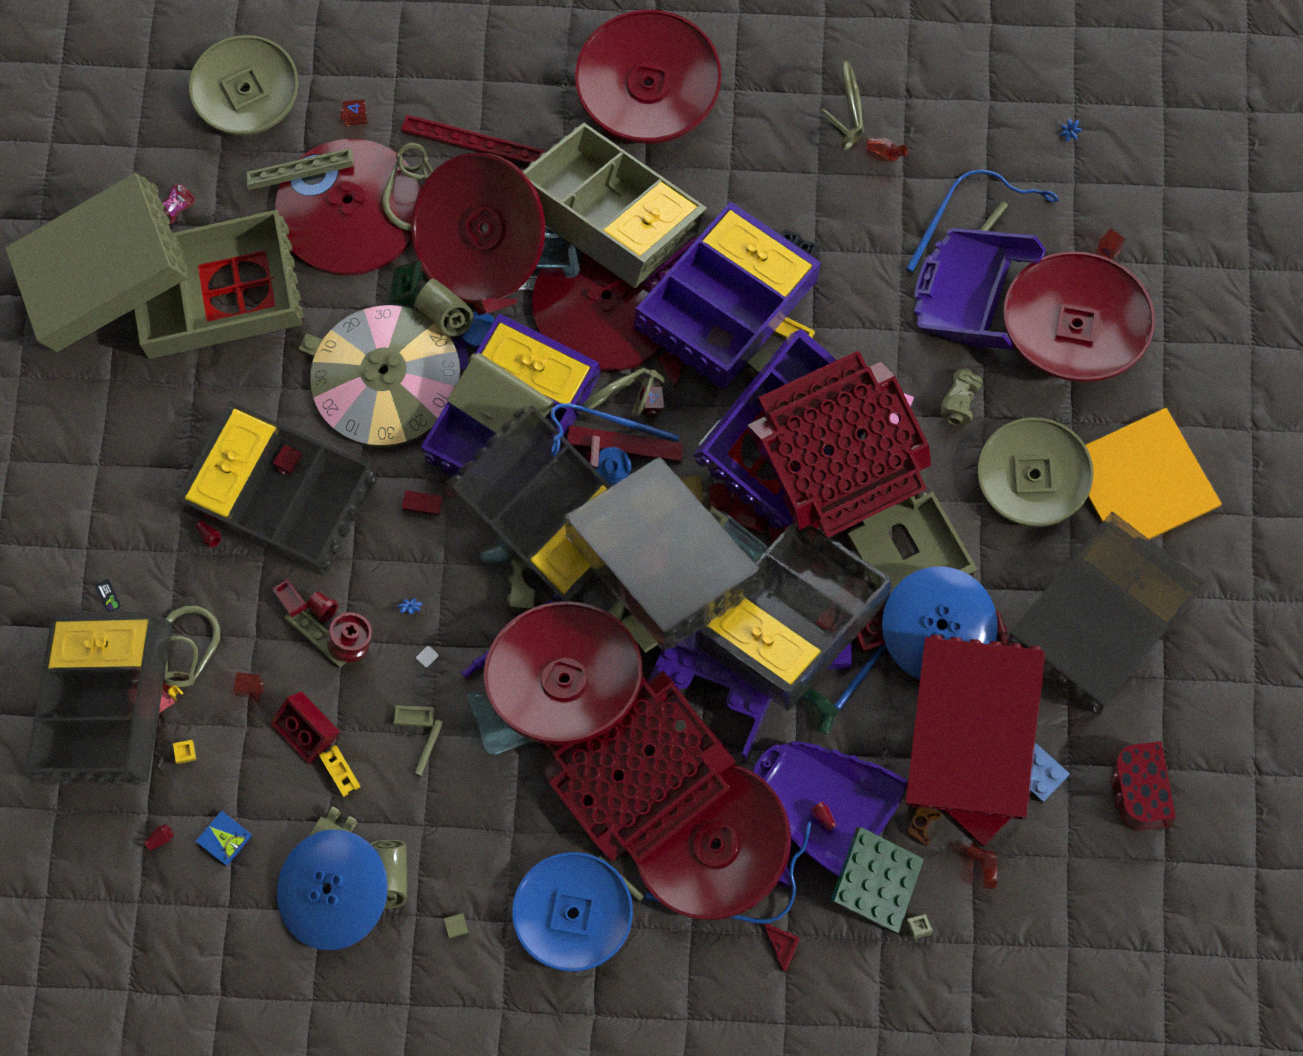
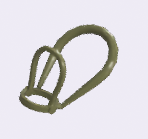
M848 61L842 62L841 70L844 89L855 127L852 130H848L824 108L821 109L822 114L846 134L841 143V148L845 151L859 142V138L865 130L863 127L859 90L852 66Z
M408 143L402 146L396 153L397 161L382 197L383 210L390 222L398 228L410 232L411 224L402 222L394 215L390 208L389 199L397 167L405 176L425 181L433 172L428 163V156L424 147L417 143ZM409 148H417L423 152L422 162L414 167L403 165L402 153ZM422 170L423 175L413 174L410 172Z
M637 369L636 372L604 387L583 402L581 406L593 409L637 380L642 385L640 391L643 387H646L641 402L640 395L638 394L632 409L631 416L636 418L646 403L651 387H663L665 380L655 370ZM640 374L649 375V380L642 378Z
M183 606L174 610L165 618L160 628V648L163 666L160 680L162 683L178 687L194 685V681L215 652L220 641V626L216 617L207 609L199 606ZM186 613H196L204 616L210 622L213 629V638L195 674L194 670L198 659V649L195 643L183 636H172L167 639V631L171 623L177 617ZM181 640L192 646L194 658L190 674L178 671L168 672L167 644L170 641ZM169 677H181V678H185V679H187V680H186V681H173V680H169V679H167V678H169Z

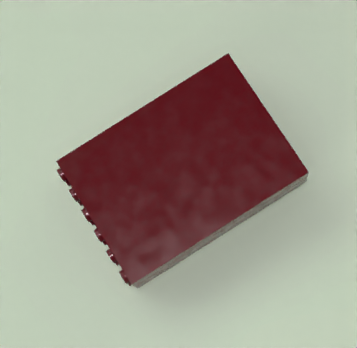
M930 635V638L925 637L906 804L912 807L1027 820L1045 650H1041L1040 646L1032 645L1029 648H1022L1020 644L1010 643L1009 646H1002L1001 642L990 641L989 644L981 643L982 640L970 639L969 642H965L959 637H950V640L942 639L940 635Z

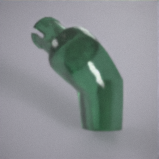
M811 688L804 696L821 712L822 717L818 732L831 734L834 718L838 716V710L824 695Z

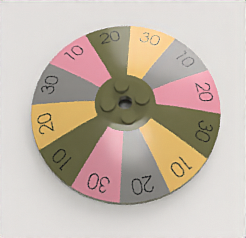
M385 305L358 311L343 319L329 331L315 353L310 381L315 404L323 419L335 432L360 445L389 448L411 443L430 433L448 402L447 398L461 378V369L458 354L451 338L431 319L411 308ZM381 367L389 368L386 374H380L378 371Z

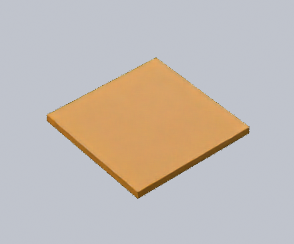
M1167 408L1085 445L1093 463V483L1088 499L1106 531L1110 530L1115 537L1130 548L1222 505Z

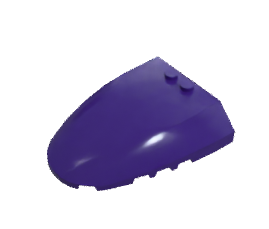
M791 741L783 745L776 744L770 747L759 758L753 771L764 779L781 799L789 818L791 840L800 849L804 841L807 824L811 822V829L804 853L837 878H839L856 827H862L879 836L899 807L908 787L906 779L870 761H863L854 755L849 756L835 749L830 750L819 745ZM822 801L825 805L828 804L837 824L829 832L811 816L810 810Z

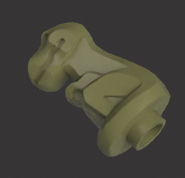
M961 369L953 374V386L940 405V414L952 425L969 424L972 421L973 414L970 411V402L974 398L973 392L979 391L982 386V379L979 375L973 374L970 369Z

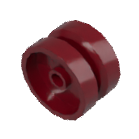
M342 613L335 617L330 624L327 639L328 650L332 656L340 661L349 663L363 658L368 652L371 641L372 629L370 623L358 613Z

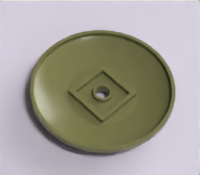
M252 35L230 37L208 48L196 62L189 81L191 101L201 119L212 128L232 135L256 134L279 123L293 107L299 88L298 73L290 55L275 42ZM243 86L250 87L249 91L242 92L240 90Z
M1023 418L1002 426L987 440L979 458L978 481L985 499L1002 517L1023 526L1044 527L1068 519L1081 508L1092 487L1093 463L1084 442L1068 427L1045 418ZM1032 471H1037L1040 474V477L1038 479H1032L1029 473Z

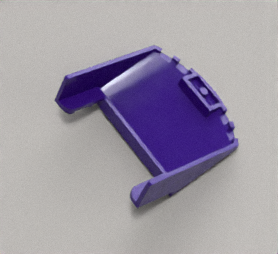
M961 228L949 229L946 232L948 235L941 242L938 241L935 244L936 248L931 256H927L917 280L915 289L916 307L914 309L917 315L918 327L921 330L982 350L983 347L1014 350L1015 347L1007 333L989 331L1011 261L1037 264L1044 257L1046 249L1035 235Z

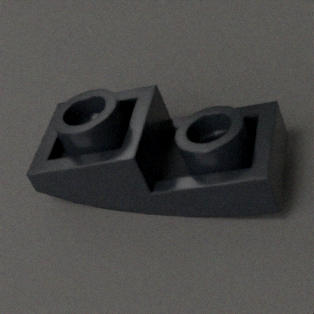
M786 229L781 234L782 237L812 257L815 256L819 249L818 244L802 239L800 234Z

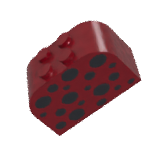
M1162 742L1133 744L1125 747L1114 764L1113 778L1110 779L1112 790L1115 789L1116 791L1114 804L1116 809L1119 808L1121 820L1127 827L1135 831L1171 827L1176 816Z

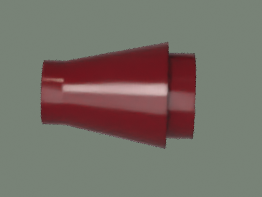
M204 520L196 524L195 528L198 530L206 546L213 548L221 542L220 532L208 525Z
M823 801L810 810L811 816L827 832L837 826L828 804L825 805Z
M165 823L159 825L148 839L144 841V844L152 851L154 848L172 841L171 838L175 835Z

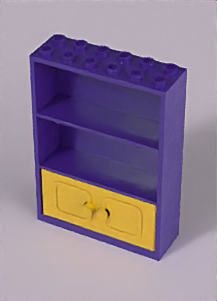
M730 201L636 307L634 327L639 333L650 337L655 344L663 346L668 353L679 357L684 364L695 368L700 375H705L711 379L713 384L725 389L747 364V361L753 357L817 282L821 262Z
M500 313L476 354L481 353L553 400V407L565 403L581 406L588 399L601 376L599 362ZM447 402L421 449L426 462L431 466L436 467L438 465L447 474L452 475L454 473L463 482H471L483 492L487 490L495 498L509 501V504L514 508L518 509L521 507L525 509L554 458L551 455L554 436L559 434V429L553 422L550 411L546 417H542L523 449H520L458 407ZM560 407L555 410V418L563 429V436L559 438L560 446L569 432V426L573 425L580 413L579 409Z

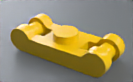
M336 745L332 746L328 752L319 754L343 797L347 796L349 791L360 788L358 781ZM336 756L337 760L330 763L329 759ZM349 778L350 782L343 785L342 781Z

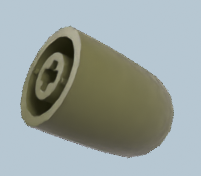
M434 278L426 283L414 303V308L431 319L449 336L462 335L472 326L473 312L469 306Z
M380 840L370 843L381 857L387 875L388 889L384 908L392 909L403 906L407 902L406 842L400 840Z

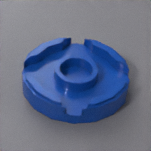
M607 447L600 450L598 468L594 472L596 477L608 485H617L623 482L631 470V461L628 455L617 447Z

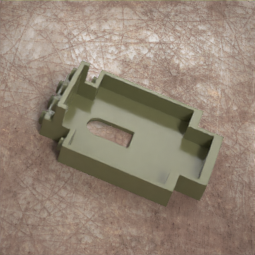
M933 492L929 494L923 493L917 497V500L912 496L859 522L862 527L856 526L848 533V542L884 604L900 581L921 569L950 567L963 571L972 577L977 574V567ZM896 524H900L907 529L919 553L905 560L902 559L888 533L890 527Z

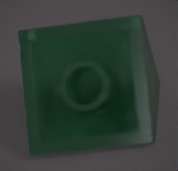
M416 260L394 268L389 298L390 303L414 305L421 289L423 276L421 261Z

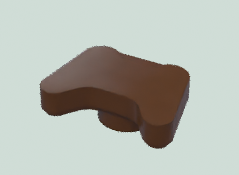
M922 807L917 808L908 826L907 834L922 845L928 846L930 844V839L927 835L928 827L931 822L940 820L941 812Z

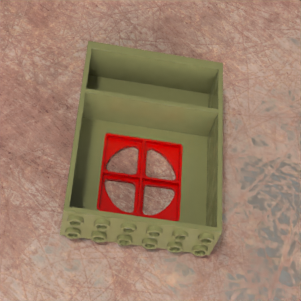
M277 210L174 233V241L181 251L180 258L186 265L187 270L185 272L188 278L134 308L140 346L149 359L302 325L301 318H304V313L299 305L301 297L299 290L296 288L298 280L296 273L293 271L295 263L290 254L292 246L287 238L289 229L284 221V217L280 216ZM242 261L255 263L266 271L267 276L263 279L243 283L240 279L238 264ZM225 265H231L234 284L209 290L208 283L215 272ZM268 285L269 292L264 301L256 308L247 311L243 291ZM234 292L236 293L239 311L236 314L221 312L211 305L210 299ZM162 324L163 330H158L156 328L157 325Z

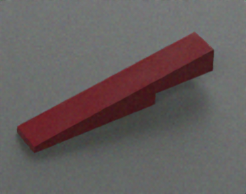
M569 426L567 445L570 449L591 451V437L594 435L600 437L599 451L607 447H617L622 449L628 457L672 462L682 461L683 443Z

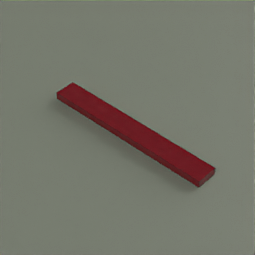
M408 114L405 115L400 129L401 133L477 153L497 155L508 161L527 166L532 161L538 160L542 153H545L543 149Z

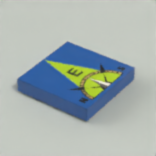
M221 811L196 842L224 865L228 866L249 841L252 834Z

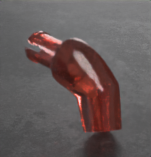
M867 138L866 150L878 153L886 161L894 162L899 157L906 156L908 153V148L904 144L896 146L886 138Z
M972 843L966 854L982 862L984 886L987 889H994L998 881L996 854L992 850L987 852Z

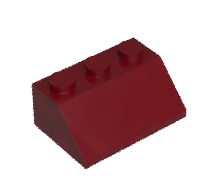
M302 691L287 697L270 723L308 764H311L319 757L320 753L329 748L340 733Z

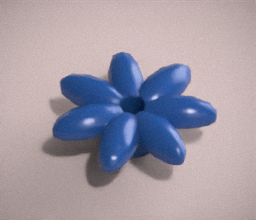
M1069 118L1067 125H1060L1064 130L1060 133V136H1066V142L1071 137L1077 140L1076 133L1082 131L1081 128H1077L1078 120L1072 124Z
M415 598L410 602L404 599V604H399L397 607L401 608L400 613L407 611L411 615L415 611H420L419 606L423 605V603L416 602Z

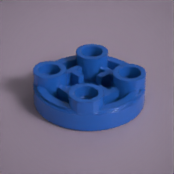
M473 312L472 326L461 335L464 342L470 348L480 347L495 321L494 317L489 313L479 316L477 312Z

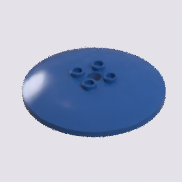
M929 567L905 577L890 593L883 609L881 622L883 640L891 658L903 671L919 680L921 678L925 637L930 638V635H940L942 639L950 640V637H959L965 642H969L970 639L982 640L981 643L989 644L990 641H996L998 628L994 604L984 587L967 573L950 567ZM939 619H943L946 622L944 630L937 628L936 623Z
M324 830L305 838L288 855L278 879L277 901L286 927L302 943L316 949L340 950L356 944L371 932L384 910L388 889L385 867L374 847L357 834L344 830ZM329 883L331 885V892L325 894L324 887Z
M561 853L539 862L522 879L513 902V923L523 947L538 962L560 971H585L605 963L622 947L632 925V898L624 879L606 861L586 853ZM570 909H577L579 915L577 918L571 919L567 915Z

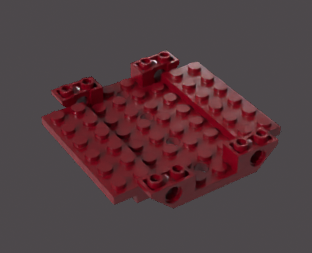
M858 350L757 398L766 418L763 417L750 423L747 427L763 460H769L785 492L781 497L798 530L815 523L817 520L826 539L927 489L919 471L932 465L929 444L895 375L882 362L867 367ZM891 414L898 416L899 421L897 424L890 421ZM858 430L865 432L866 437L864 440L857 437ZM824 446L832 448L831 456L824 454ZM791 462L798 464L799 470L797 472H793L790 469Z
M665 670L661 671L649 683L642 675L640 691L632 708L618 724L604 734L576 744H546L555 759L542 768L548 782L595 844L611 861L616 860L624 852L628 851L637 864L641 863L731 789L720 774L736 761L687 702V698ZM680 720L686 723L683 731H677L676 724ZM654 746L655 753L652 756H647L645 754L646 747ZM622 770L624 772L623 780L616 781L614 778L615 773ZM588 795L593 797V804L591 806L584 805V798Z

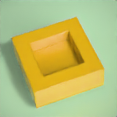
M193 740L173 743L177 764L196 760Z

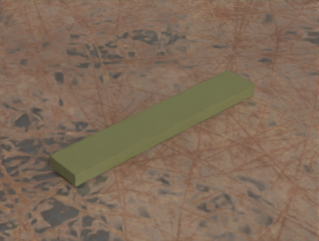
M349 148L246 172L247 188L252 190L353 167V150Z

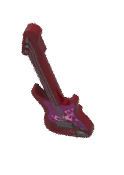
M175 184L171 188L166 200L162 202L165 207L163 210L164 214L167 217L170 216V224L175 221L177 215L182 210L195 203L194 195L182 184Z

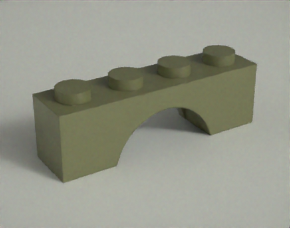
M519 533L518 540H514L516 558H512L511 569H514V574L509 579V587H512L511 594L507 595V606H510L511 612L524 613L535 607V590L526 585L523 580V574L531 564L529 559L542 548V535Z

